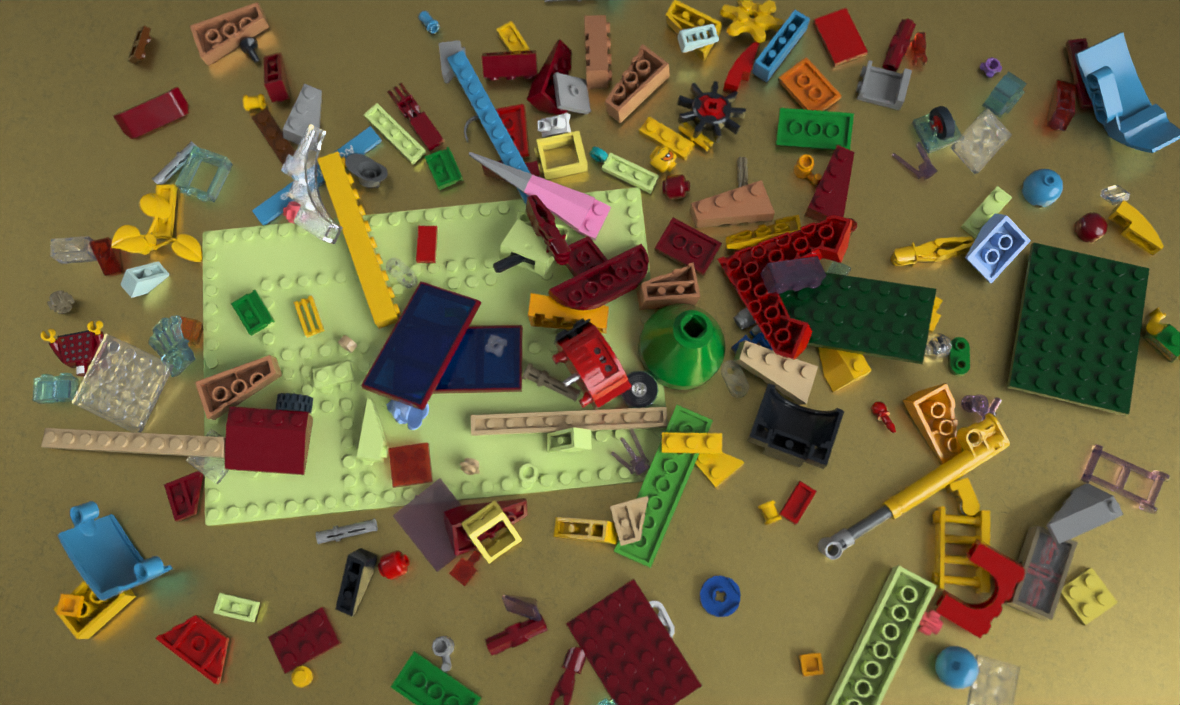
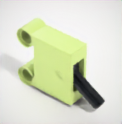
M526 210L520 211L517 214L515 224L500 245L499 258L502 260L493 264L496 273H501L518 265L545 276L554 261L551 252L546 253L547 245L544 243V239L541 236H536ZM556 224L560 234H566L565 241L567 242L568 228L562 224Z

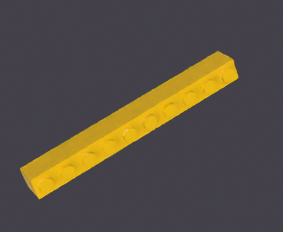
M338 151L318 158L319 166L373 320L379 329L398 322L401 311L398 304H394L392 299L395 297L392 287L387 285L386 281L389 280L386 270L381 268L383 260L380 253L376 254L375 248L377 244L374 237H370L369 232L372 230L368 220H364L363 215H366L363 205H359L357 201L360 199L357 189L352 187L354 179L350 172L347 173L345 156L341 157Z

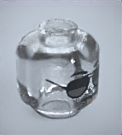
M941 333L928 336L924 356L931 361L947 357L952 348L950 339Z

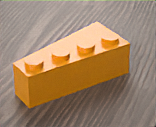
M531 293L528 311L531 326L554 329L567 328V330L573 329V324L582 318L586 321L590 318V322L601 333L607 334L609 306L603 305L592 310H575L559 304L551 296Z

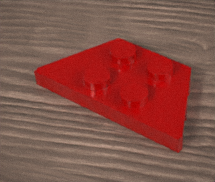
M194 615L187 619L186 622L176 625L168 632L160 634L155 638L215 685L220 683L229 638L199 615Z

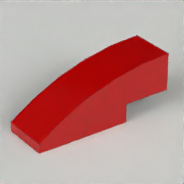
M758 42L750 45L734 62L726 77L723 92L729 94L734 91L738 92L741 80L749 81L759 48Z

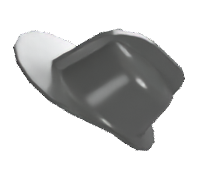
M351 154L345 160L347 169L357 176L359 183L364 187L378 188L381 181L386 179L388 171L383 165L363 154Z

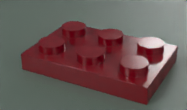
M673 217L655 246V251L685 267L693 262L695 272L704 276L722 243Z
M325 607L317 609L268 636L284 674L293 671L297 667L341 644Z

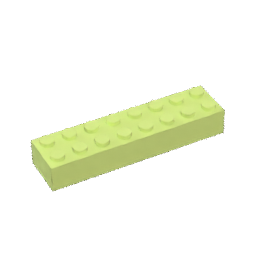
M901 566L892 568L826 705L881 704L937 587L936 585Z

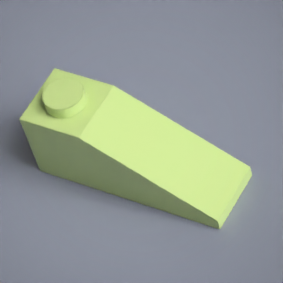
M367 399L356 457L360 460L384 463V459L389 454V446H387L376 404L371 399Z

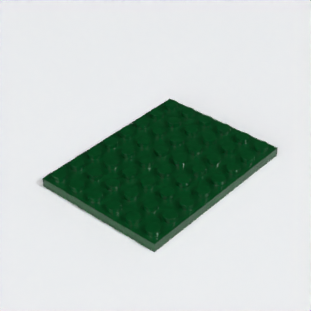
M1033 242L1030 247L1007 388L1123 416L1129 415L1149 268Z

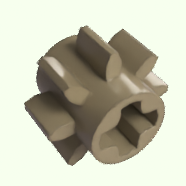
M56 291L50 295V301L47 303L50 310H54L58 314H64L72 309L71 304L75 301L68 292Z

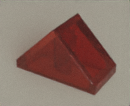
M109 237L89 242L104 276L123 272L121 249L111 248L112 240Z

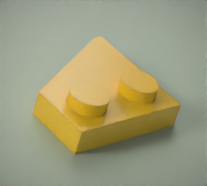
M723 452L722 454L699 453L695 462V466L715 488L744 464L742 460Z

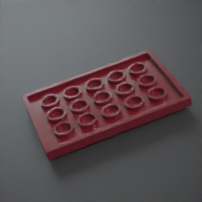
M635 579L629 581L566 623L615 705H675L702 687L699 679Z

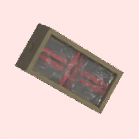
M1040 526L1030 527L1018 559V563L1026 569L1024 571L1025 577L1021 583L1015 585L1012 597L1008 601L1005 600L1004 604L1041 620H1053L1078 542L1069 539L1056 545L1049 530Z

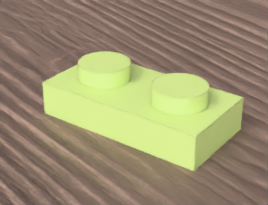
M350 361L312 369L316 389L355 381Z
M219 593L213 613L254 622L260 602Z

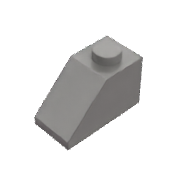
M460 40L439 43L442 76L445 83H449L455 76L447 57L462 50L466 55V49L461 46Z

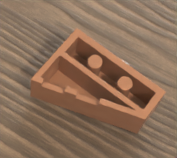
M692 262L686 267L675 269L669 274L660 275L641 283L637 292L640 310L661 309L668 305L682 303L695 306L701 296L694 263Z

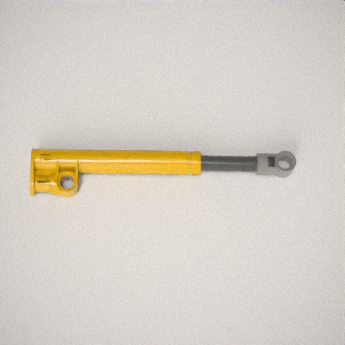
M987 413L982 421L975 422L968 427H961L957 431L956 437L963 452L893 495L891 499L882 503L883 507L852 527L844 528L831 537L822 538L818 543L819 551L829 559H838L844 550L855 544L856 539L889 518H898L901 514L909 511L1009 447V440L997 418L993 414ZM833 544L832 550L827 552L828 547Z

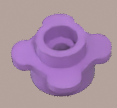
M990 57L985 63L980 64V69L984 70L986 76L991 78L995 73L1001 72L1002 66L999 60Z

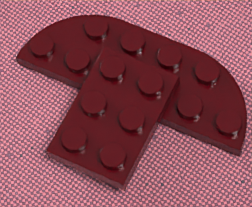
M587 236L568 245L571 249V254L565 266L574 277L549 289L548 294L559 304L571 309L592 310L599 308L634 290L643 282L648 270V254L644 246L639 244L608 260L591 238Z

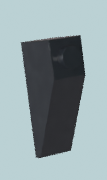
M360 548L347 556L336 610L351 617L355 615L374 573L378 555Z

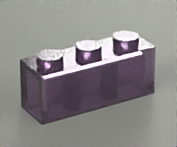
M818 256L768 263L760 273L768 293L777 292L778 294L788 290L798 291L808 287L811 289L821 285V282L826 277Z

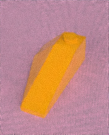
M946 383L920 390L903 399L912 420L941 465L962 452L961 445L956 437L958 421L955 419V400Z

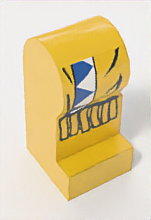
M968 477L950 483L945 487L947 494L953 492L958 503L957 509L960 515L974 516L980 511V504Z

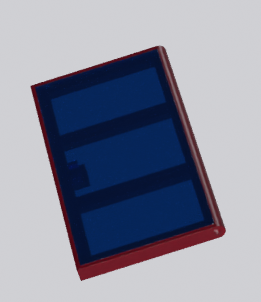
M420 281L361 384L362 388L424 410L477 313L481 301Z
M522 325L469 326L433 394L522 392ZM450 326L446 328L458 331L461 326ZM406 327L403 334L409 335L410 339L405 347L397 344L395 352L439 367L453 339L419 327ZM395 362L393 391L402 394H424L434 375Z

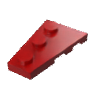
M524 104L497 108L496 111L521 157L530 156Z

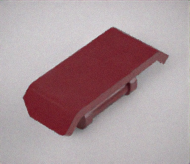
M175 87L128 110L116 113L113 117L122 132L130 139H133L185 116L188 113V103L180 89Z

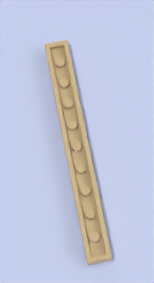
M667 407L471 415L472 436L551 433L573 427L598 431L667 428L668 426Z
M45 428L41 447L225 458L226 438Z

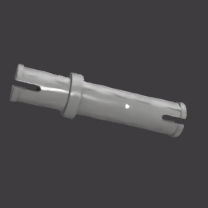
M191 141L181 152L178 151L176 153L177 156L152 180L157 185H163L185 163L188 164V160L200 149Z
M374 518L341 527L338 525L333 526V529L316 532V540L318 544L334 540L338 542L342 538L377 531V522Z

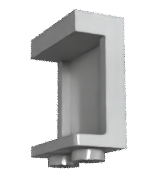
M869 60L867 66L863 65L860 76L863 79L857 85L856 92L859 93L857 100L900 110L905 100L912 70L904 69L901 74L871 66L873 61Z

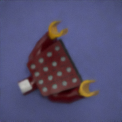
M90 321L87 324V331L57 336V339L54 338L56 332L52 328L48 329L50 336H47L45 331H42L40 334L43 340L50 341L48 343L63 364L76 368V376L89 375L88 366L98 364L100 357L107 347L103 331H100L103 327V322L101 321L96 322L97 327L94 326L93 321Z

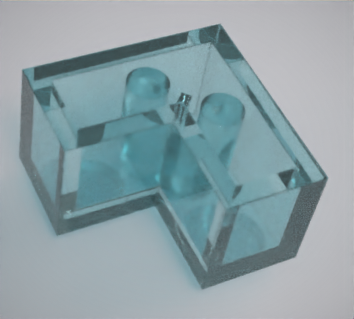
M1008 71L982 106L1001 118L1005 112L1008 114L1025 93L1023 88L1027 83Z

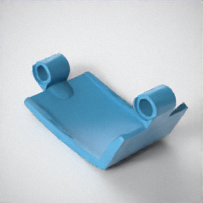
M94 501L72 507L70 509V517L75 528L57 535L77 571L95 595L102 601L157 578L172 569L171 565L164 566L158 556L144 560L113 514L94 520L99 516V508Z

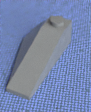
M1087 483L1071 491L1069 499L1063 502V507L1054 514L1046 526L1055 544L1058 545L1124 514L1113 495Z

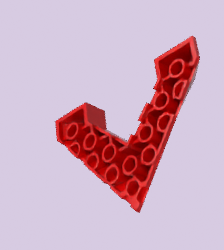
M831 215L821 222L810 223L800 227V230L792 233L786 232L760 242L756 246L736 251L734 255L726 258L723 256L717 259L776 355L795 360L806 349L812 330L808 323L790 318L774 282L821 259L841 263L848 248L852 219Z

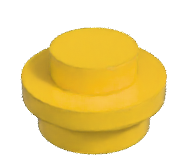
M299 666L294 669L291 676L293 684L297 687L309 685L313 677L312 671L306 666Z

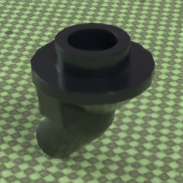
M252 37L242 39L240 41L242 51L244 53L248 52L253 63L259 61L260 59L254 50L258 47L257 40Z

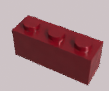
M537 51L483 53V77L488 78L490 81L498 80L499 77H506L508 80L516 79V76H524L525 79L534 78V75L538 74Z

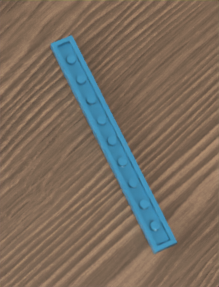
M462 50L447 57L448 63L503 164L530 173L464 51ZM517 188L526 205L527 197L529 196Z

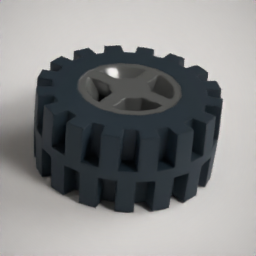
M279 393L277 395L276 410L309 412L311 414L313 406L312 397L293 393Z

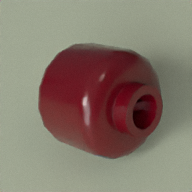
M682 174L669 175L662 182L663 194L669 199H683L686 197L687 192L690 191V181L686 180Z

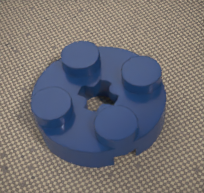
M714 576L702 585L700 602L707 613L715 617H726L733 614L739 607L740 589L731 578ZM716 591L725 593L724 602L716 601Z

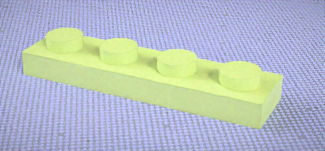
M376 103L364 114L365 118L412 164L426 154L425 149L379 104Z

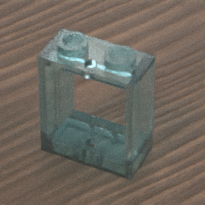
M193 146L175 185L186 196H191L192 194L201 201L207 202L209 200L215 202L233 164L223 155ZM201 161L219 167L207 192L190 186Z

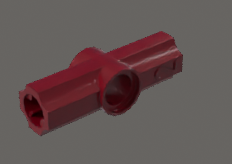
M908 18L902 19L899 23L897 32L893 35L887 49V56L882 65L885 70L897 72L902 58L908 50L911 42L910 38L916 26L913 20Z
M539 614L522 623L521 621L505 628L504 631L485 639L486 646L491 656L510 647L514 648L529 641L528 639L547 631L548 628L542 614Z

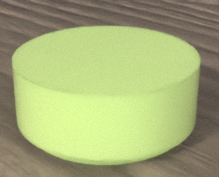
M525 463L519 469V477L525 483H533L539 476L537 467L532 463Z

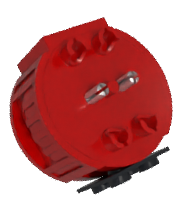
M582 318L573 324V329L570 331L566 328L556 334L554 345L556 344L558 353L554 354L552 359L556 365L560 362L565 363L571 374L570 377L563 381V384L568 387L576 382L583 392V398L579 400L580 405L584 408L591 403L594 409H598L632 388V385L604 336L590 322V318L586 321Z

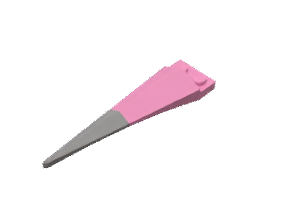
M469 152L470 157L514 185L526 195H537L551 213L576 232L586 237L589 236L594 241L596 240L611 209L610 206L596 200L595 197Z

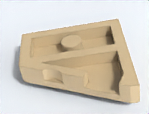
M648 496L610 506L620 546L641 540Z

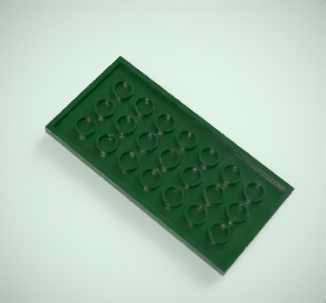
M800 269L777 281L776 289L790 318L808 323L812 330L807 345L923 365L936 289Z

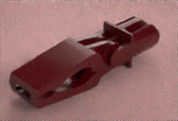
M400 83L399 86L406 97H404L397 86L393 87V90L400 101L397 100L391 90L387 91V93L404 118L409 119L411 128L428 151L431 152L445 143V141L426 113L419 111L421 108L412 94L410 95L405 86Z
M537 195L527 197L526 213L536 236H541L544 239V243L547 245L546 253L551 252L558 264H567L570 259L571 249L565 241L566 234H560L555 224L554 215Z
M573 647L567 651L561 666L566 670L561 675L552 692L549 705H554L556 699L561 695L563 696L564 705L570 704L576 680L575 674L582 673L586 660L585 652L580 647Z

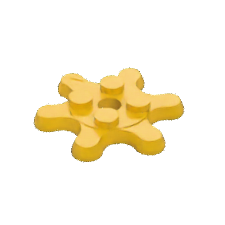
M737 0L739 6L724 5L719 12L722 17L729 18L734 22L727 28L729 35L738 36L742 32H747L758 43L766 41V30L779 31L784 24L782 19L771 16V13L776 11V4L771 0L763 4H757L751 0Z

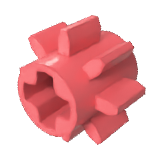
M292 201L288 203L287 207L283 208V216H286L288 222L298 224L304 218H307V209H304L301 202Z
M933 609L928 612L925 611L919 623L921 626L919 631L927 636H930L932 633L937 635L943 626V621L939 619L941 615Z

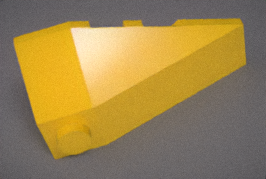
M799 214L774 220L775 224L769 226L765 224L759 225V228L752 232L744 230L727 236L726 246L728 249L742 250L750 246H756L760 242L786 232L792 233L800 230Z
M819 347L823 376L832 392L866 377L872 371L863 354Z

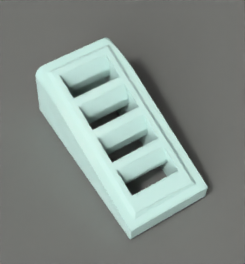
M714 24L680 30L677 36L682 53L719 41ZM707 31H709L711 38H708Z

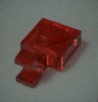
M917 32L914 40L911 41V50L914 51L913 66L917 65L918 60L922 61L923 66L928 61L925 53L927 48L925 32Z
M475 550L468 560L461 558L449 574L463 586H466L478 570L474 566L483 555Z

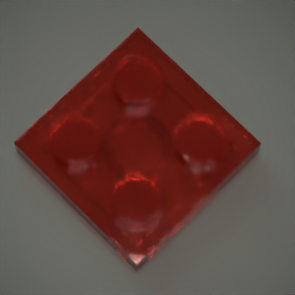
M428 442L389 448L393 488L433 482Z

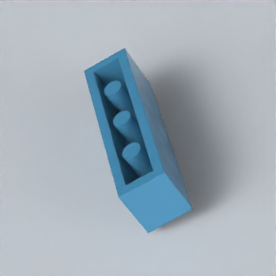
M794 10L754 62L752 73L767 82L805 33L810 18Z

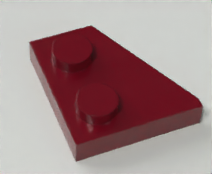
M199 470L164 484L175 521L179 522L197 514L203 471Z

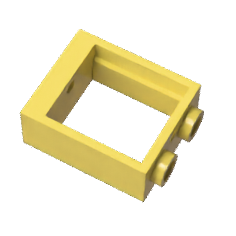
M579 131L536 140L537 147H534L536 158L540 157L541 163L538 164L540 175L544 174L546 180L588 171ZM574 144L578 163L547 169L544 150Z
M495 500L461 523L488 563L522 541ZM503 520L509 530L486 546H483L477 537Z

